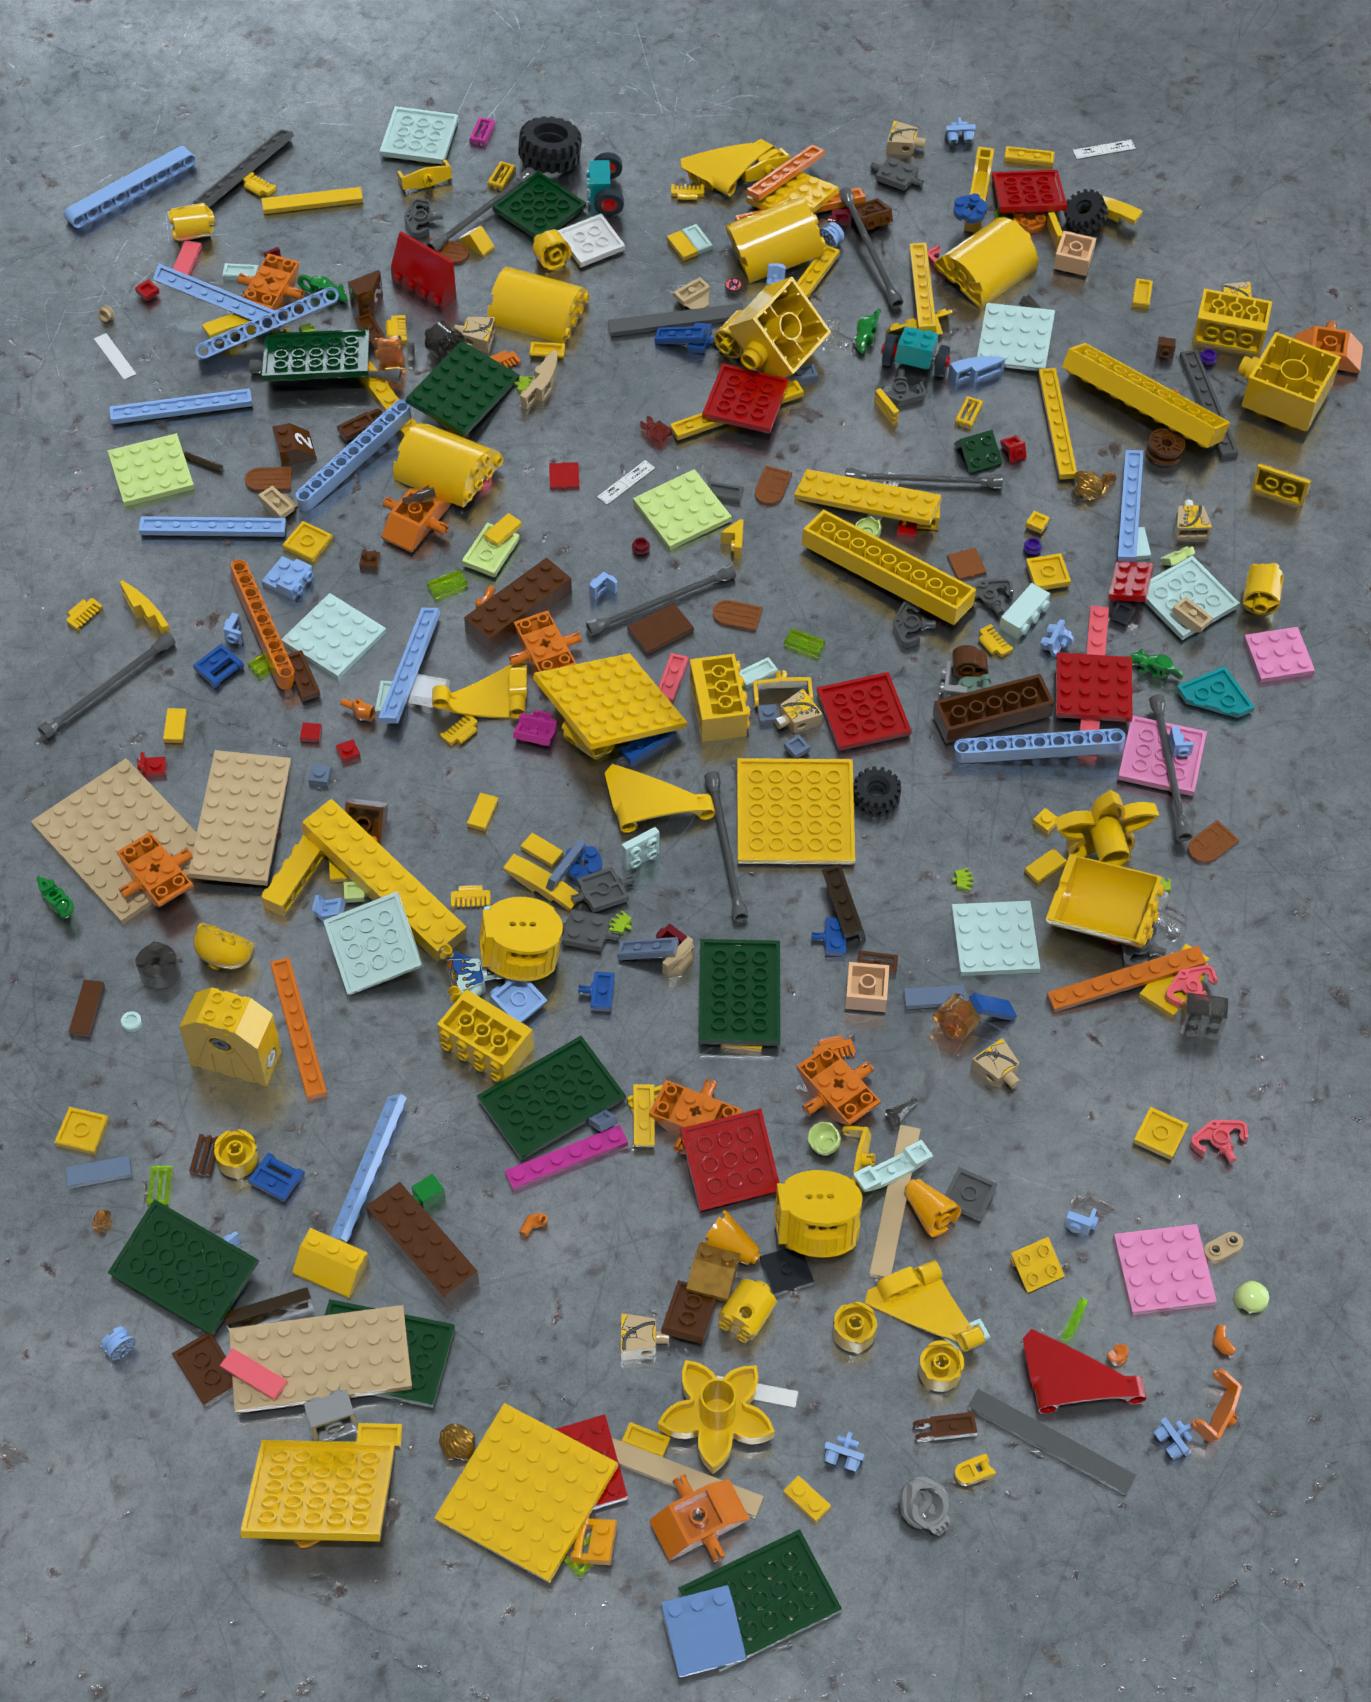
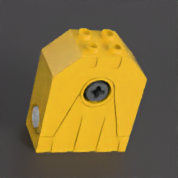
M213 987L195 992L179 1026L190 1065L199 1066L209 1071L220 1072L223 1075L241 1078V1080L258 1083L267 1087L282 1051L273 1014L252 998L220 991Z

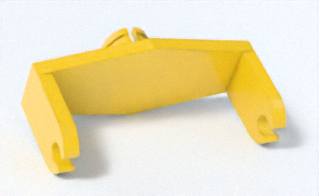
M780 148L778 150L782 153V156L765 159L749 167L740 177L745 182L761 180L789 161L791 157L785 150Z
M444 159L442 160L443 166L424 167L403 176L401 171L396 173L403 190L429 188L451 179V166Z
M780 671L775 672L776 678L753 681L755 708L759 706L758 689H785L807 686V693L813 701L811 677H787V671H782V674Z
M844 1126L842 1128L843 1135L861 1138L856 1152L853 1173L869 1165L874 1167L875 1164L872 1162H875V1154L869 1153L871 1141L869 1128ZM852 1176L853 1183L860 1189V1185Z

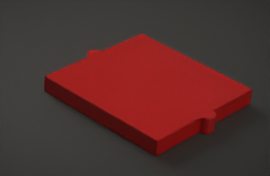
M563 461L562 463H549L550 489L566 490L579 488L578 462L565 463Z

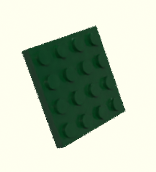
M538 171L492 207L494 212L534 238L543 232L560 229L586 209L587 203Z

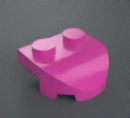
M533 710L532 714L528 715L524 712L519 716V723L513 732V738L523 742L537 743L541 746H550L555 737L557 720H553L551 714L545 711Z

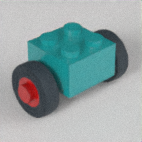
M601 153L594 160H590V167L586 168L587 178H590L587 179V190H590V192H587V202H591V209H596L599 214L614 216L623 210L624 198L619 191L610 189V180L617 178L621 174L623 169L622 160L614 153Z
M905 327L899 343L897 335L888 334L881 349L882 364L891 366L895 356V362L925 369H929L933 362L935 365L934 375L943 377L947 367L949 368L950 347L941 345L935 357L939 334L932 331L918 330L914 327Z

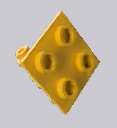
M1049 1237L1011 1253L1012 1259H1010L1012 1267L1016 1266L1027 1293L1065 1277Z

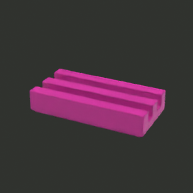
M479 117L469 138L470 143L476 142V145L482 143V146H486L495 126V120ZM482 122H485L484 125H483V127H482L481 130H480L479 136L476 137V136H477V133H478V131H479V129H480V127H481V125H482Z

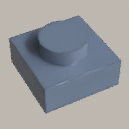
M776 704L757 706L759 724H775L774 719L778 718Z
M799 734L784 743V749L794 759H798L808 753L811 748Z
M312 764L308 778L309 784L328 787L332 772L331 767Z
M606 1109L588 1118L589 1125L600 1132L608 1130L611 1126L618 1123L616 1116Z

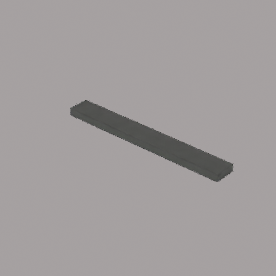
M280 129L198 197L193 204L205 203L208 207L213 205L294 137L293 132Z
M742 303L612 319L608 320V327L612 337L657 331L658 328L691 327L695 323L726 322L735 311L743 310L744 308Z
M1198 351L1180 352V359L1198 404L1225 419ZM1228 428L1223 441L1215 444L1221 459L1238 457L1239 454Z
M977 1389L967 1407L969 1411L974 1412L978 1416L1126 1496L1136 1477V1474L980 1389Z

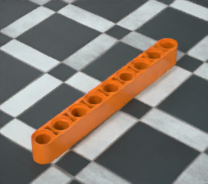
M235 560L231 563V581L278 687L284 690L290 689L294 685V668L247 563L243 560Z

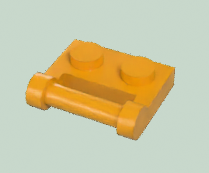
M588 1518L575 1539L574 1549L570 1553L569 1560L577 1564L611 1565L618 1526L617 1521ZM586 1529H592L588 1553H582Z

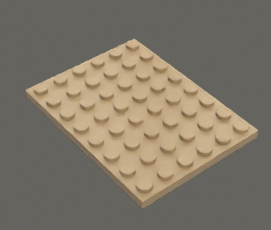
M127 758L31 821L36 831L122 925L152 904L140 890L127 897V899H124L121 895L119 888L133 880L117 855V851L151 832L169 855L174 856L186 847L192 854L197 834ZM191 859L179 866L187 877Z

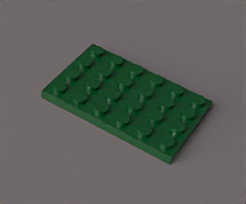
M369 329L265 333L262 380L273 382L279 380L367 377L369 369Z
M461 341L406 397L405 403L465 437L512 388L515 382L519 380L520 375Z
M700 939L698 1044L780 1045V940Z
M579 1036L478 1094L477 1100L522 1161L587 1123L588 1118L605 1109L609 1110L626 1100V1095L584 1038Z
M154 1199L109 1269L108 1274L214 1336L260 1261Z
M329 1299L325 1315L376 1308ZM405 1314L412 1389L374 1394L372 1396L434 1408L456 1327L455 1324Z
M800 1529L678 1587L680 1596L684 1597L726 1585L729 1586L746 1659L842 1612V1607ZM737 1663L718 1667L717 1669L721 1672Z

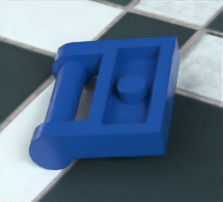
M222 644L193 664L194 670L215 689L220 685V682L233 672L244 667L243 662ZM229 662L233 663L216 677L213 676V674Z
M267 1153L248 1182L259 1190L285 1202L298 1182L303 1179L305 1171L299 1168L295 1169L276 1159L275 1155ZM273 1166L292 1177L288 1179L268 1167Z

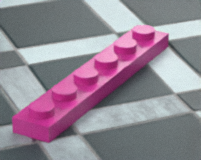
M618 1125L504 1170L505 1176L512 1191H515L628 1146V1140L621 1126Z

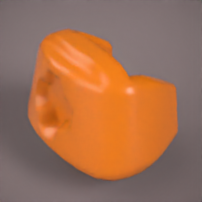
M1117 1343L1107 1354V1358L1114 1366H1121L1128 1359L1129 1349L1125 1344Z

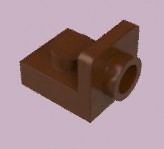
M1159 337L1156 356L1173 359L1176 339Z

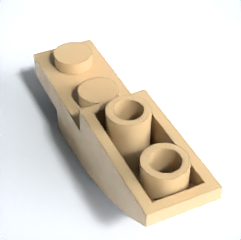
M554 349L535 368V379L520 394L521 408L527 410L536 400L543 402L552 390L558 371L557 350Z

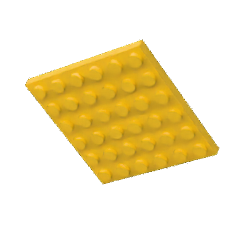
M630 653L535 672L533 675V680L589 750L684 729L688 723Z
M737 758L738 864L855 865L853 759Z
M504 1403L434 1519L550 1583L619 1465L618 1462Z
M261 1440L242 1522L241 1538L380 1541L395 1453V1443Z

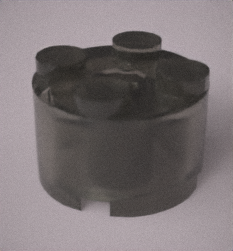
M445 320L436 323L424 333L425 348L439 360H443L461 341L465 342L464 335Z
M154 941L138 953L135 959L140 979L146 987L154 990L162 987L166 989L172 986L179 978L178 960L170 946Z

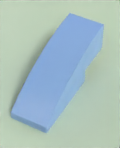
M982 356L950 363L948 376L955 385L968 379L976 383L1003 372L1005 358Z

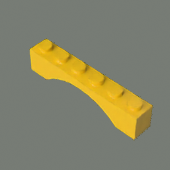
M978 147L970 195L973 193L979 194L980 198L986 202L994 149ZM965 221L964 231H979L982 221L975 224H968Z

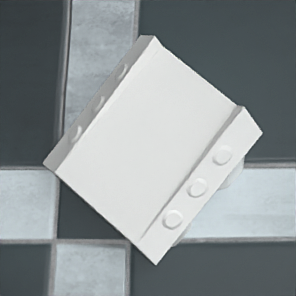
M417 674L406 705L410 707L419 705L425 713H432L436 709L438 710V708L432 706V688L436 685H444L449 688L450 680Z

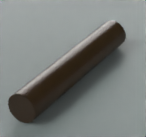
M188 451L184 453L186 459L220 472L223 469V465Z

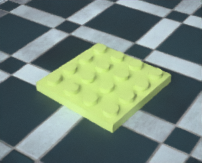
M177 433L107 450L124 507L195 489Z
M695 469L633 498L635 506L669 550L675 549L732 521V516Z

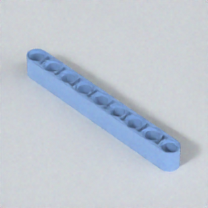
M180 146L69 206L64 211V218L75 228L82 227L191 167L195 163L196 157L185 146Z
M328 287L198 344L195 350L196 354L200 359H209L265 333H269L324 309L338 301V291L333 287ZM329 291H332L336 294L334 300H328L326 298V294ZM313 298L319 299L320 305L318 307L310 305V301ZM297 305L304 307L302 314L295 313L294 308ZM281 312L288 314L286 321L279 320L278 316ZM265 319L272 321L270 328L263 327L262 324ZM249 326L256 327V333L254 335H249L247 333V328ZM233 333L240 334L241 337L238 342L231 340ZM217 340L224 341L225 344L222 349L215 347ZM201 347L208 348L209 351L206 356L199 354Z
M402 399L396 401L296 492L299 509L304 512L312 510L396 434L412 417L410 405Z
M1115 728L959 739L954 745V758L959 763L1119 753L1124 749L1125 733L1121 729Z

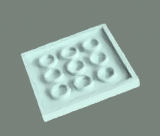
M395 106L380 148V156L443 164L442 160L447 157L459 120L458 115Z
M986 303L977 357H1004V368L1032 371L1045 369L1055 310Z
M1193 555L1153 577L1145 602L1181 640L1196 633L1181 624L1172 612L1173 606L1185 596L1212 616L1213 622L1239 608L1240 604Z
M329 593L281 641L284 646L293 652L302 650L307 661L339 680L387 631L379 623Z
M397 891L323 921L346 992L349 996L423 967L408 918Z
M1030 901L952 904L951 911L960 976L1040 972Z

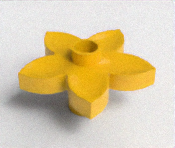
M1109 790L1094 801L1090 811H1073L1054 819L1059 833L1067 838L1066 850L1068 856L1073 854L1087 857L1096 852L1099 861L1121 866L1130 859V852H1132L1135 846L1133 832L1153 823L1159 817V813L1155 803L1135 802L1123 805L1121 796Z
M685 1360L682 1370V1389L687 1400L671 1405L663 1413L658 1421V1430L677 1439H689L698 1436L699 1456L712 1474L723 1467L729 1459L733 1439L744 1444H759L773 1439L775 1431L769 1418L759 1408L749 1405L757 1392V1365L736 1368L727 1373L723 1379H720L708 1367L698 1362Z

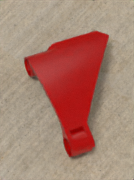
M1031 1329L1023 1337L1032 1388L1035 1391L1038 1411L1040 1413H1051L1058 1409V1405L1083 1401L1121 1398L1129 1404H1138L1147 1400L1141 1376H1124L1099 1361L1034 1329Z

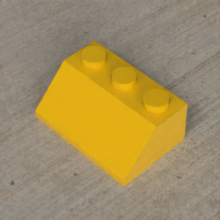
M1260 463L1257 466L1251 490L1302 507L1312 480Z
M310 1228L299 1247L292 1274L350 1299L369 1265V1258L366 1251Z

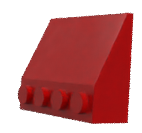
M401 231L398 235L390 267L392 280L419 295L422 299L431 302L434 306L444 310L457 298L454 262Z

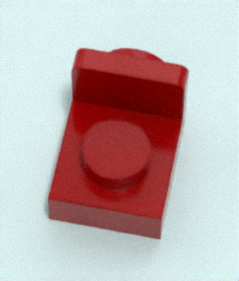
M1015 435L1000 440L1001 447L1009 453V461L1011 463L1027 458L1025 442Z
M140 752V759H137L138 771H141L145 778L165 777L166 757L146 758L145 752Z

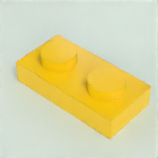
M799 1475L783 1490V1495L815 1524L831 1509V1505Z

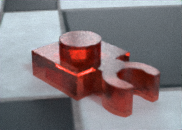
M650 416L646 417L647 423L640 422L641 429L646 430L647 435L660 444L672 434L671 428L661 421L653 422V418Z

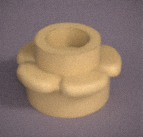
M107 305L101 306L98 316L104 322L112 321L114 311Z

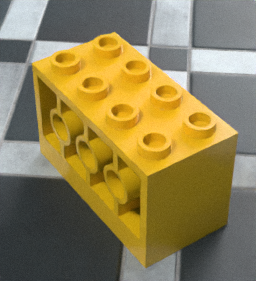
M1204 288L1192 342L1261 355L1272 301Z
M735 654L690 659V687L702 742L747 736V729L750 728V707L746 706L745 703L747 702V694L742 689L744 687L743 676L739 675L741 667L740 662L736 661Z
M467 989L437 1023L440 1046L445 1051H451L456 1054L461 1061L471 1063L479 1072L487 1073L495 1082H501L513 1075L534 1050L533 1029Z

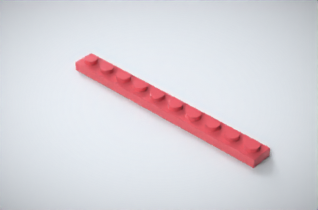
M1090 606L1086 654L1105 655L1109 607ZM1080 719L1079 731L1099 730L1100 720ZM1097 754L1077 756V759L1096 761Z

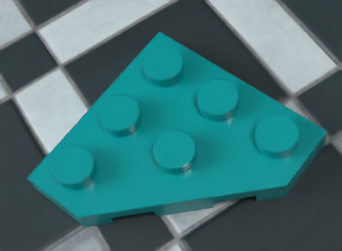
M1225 666L1179 684L1176 687V691L1186 704L1236 718L1253 712L1255 708Z

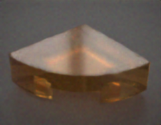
M1105 472L1102 474L1101 483L1103 489H1107L1116 481L1117 477L1114 473Z

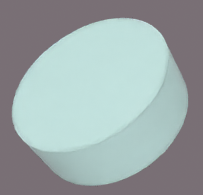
M133 1011L125 1013L121 1018L122 1028L129 1033L138 1031L142 1026L141 1016Z

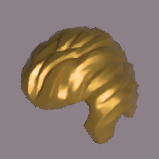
M1077 471L1075 473L1074 480L1078 484L1074 489L1075 495L1079 496L1080 494L1087 500L1097 499L1101 495L1103 487L1098 475L1090 471Z
M460 1424L447 1425L441 1430L439 1445L443 1450L445 1458L448 1460L460 1458L462 1461L470 1460L474 1453L475 1434Z

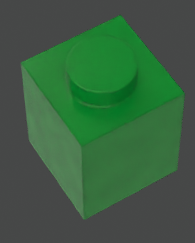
M433 1173L411 1186L412 1196L425 1211L445 1199L444 1188Z

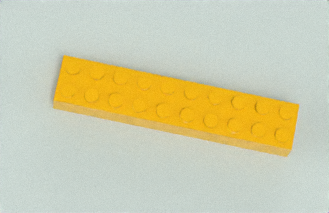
M1087 343L1068 349L1062 368L1066 369L1069 374L1077 375L1082 381L1095 385L1096 389L1108 392L1112 398L1124 401V404L1129 407H1135L1141 414L1153 417L1154 421L1167 425L1172 431L1182 433L1183 437L1198 442L1197 444L1203 448L1211 447L1223 441L1231 422Z
M824 509L803 528L801 545L952 625H955L974 605L976 594L974 587Z
M330 799L302 821L303 834L373 901L396 891L399 893L415 941L437 962L441 959L439 954L442 951L439 948L443 944H449L453 949L466 938L467 927L335 801Z

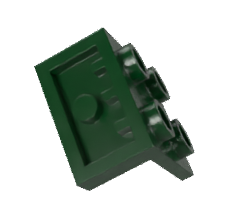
M993 430L961 438L954 442L956 449L962 448L970 473L1003 463Z

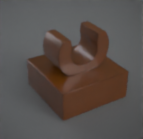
M363 549L359 563L360 569L378 571L381 558L380 552Z

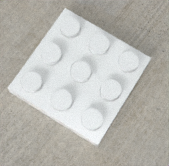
M602 214L558 230L570 245L571 255L580 267L625 250V244Z

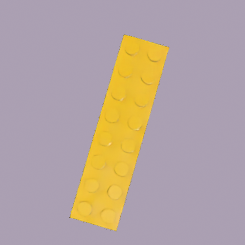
M806 469L794 493L796 500L929 526L942 501L940 494Z

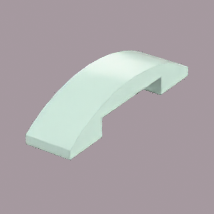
M920 1140L904 1148L903 1153L874 1167L869 1165L853 1173L852 1176L864 1192L876 1190L912 1173L932 1159L933 1155L924 1142Z

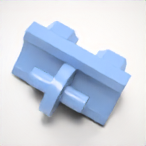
M957 117L956 122H951V126H946L944 138L948 139L949 144L958 143V137H963L964 143H972L976 129L975 124L967 125V121L962 122L961 117Z
M769 263L766 286L785 279L786 266L784 264Z
M1059 620L1058 624H1049L1047 634L1051 637H1043L1040 642L1042 649L1049 650L1051 656L1056 657L1061 647L1070 646L1074 642L1071 631L1064 627L1065 620Z
M1166 1417L1161 1419L1162 1424L1158 1426L1154 1433L1161 1443L1170 1436L1175 1440L1172 1445L1166 1448L1172 1459L1175 1460L1184 1454L1186 1457L1192 1454L1181 1439L1185 1437L1188 1442L1193 1440L1190 1434L1193 1430L1191 1424L1184 1426L1181 1420L1177 1421L1175 1425L1179 1430L1176 1432Z
M848 1432L847 1437L838 1435L837 1442L843 1443L844 1447L827 1441L824 1447L826 1449L825 1462L836 1465L839 1454L848 1456L844 1468L855 1472L860 1462L864 1461L865 1454L849 1449V1446L855 1448L859 1446L858 1441L852 1440V1432Z

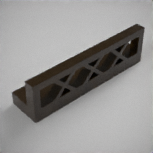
M841 864L822 869L844 937L848 938L858 934L860 941L866 940Z
M308 1287L228 1311L225 1321L229 1331V1328L275 1322L313 1310L314 1307Z

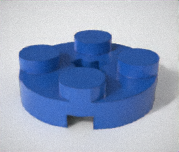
M973 193L955 199L953 214L959 221L965 220L968 224L979 223L984 219L987 213V204L980 198L979 194Z
M585 846L583 852L566 875L573 878V881L576 882L577 878L601 871L602 858L597 849L593 846ZM569 848V849L566 851L565 857L567 856V854L570 852V850H571L572 848ZM586 862L587 864H585V867H581L578 863Z

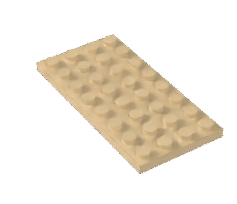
M214 751L192 853L193 859H191L188 871L189 878L268 885L291 767V758Z
M403 1305L229 1328L230 1350L232 1348L236 1349L287 1380V1385L276 1400L273 1401L232 1376L236 1414L302 1405L312 1398H322L336 1390L343 1391L347 1389L349 1398L412 1389Z

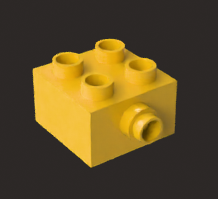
M793 277L767 285L728 326L744 349L741 355V362L746 368L750 370L758 368L760 372L780 377L793 375L831 333Z
M1275 332L1260 358L1254 356L1251 359V357L1245 356L1240 364L1238 374L1245 376L1244 380L1248 381L1242 407L1253 410L1259 415H1265L1286 423L1292 428H1298L1307 432L1333 386L1341 357Z

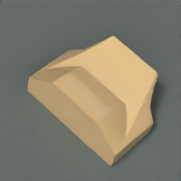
M699 277L674 291L673 297L690 309L705 308L709 305L710 286Z
M274 486L258 494L260 502L274 518H285L298 506L286 494H281Z
M1186 596L1173 606L1172 612L1177 620L1192 632H1201L1213 622L1212 616Z
M688 936L678 946L676 956L667 957L662 962L663 974L668 977L682 975L694 962L693 939Z

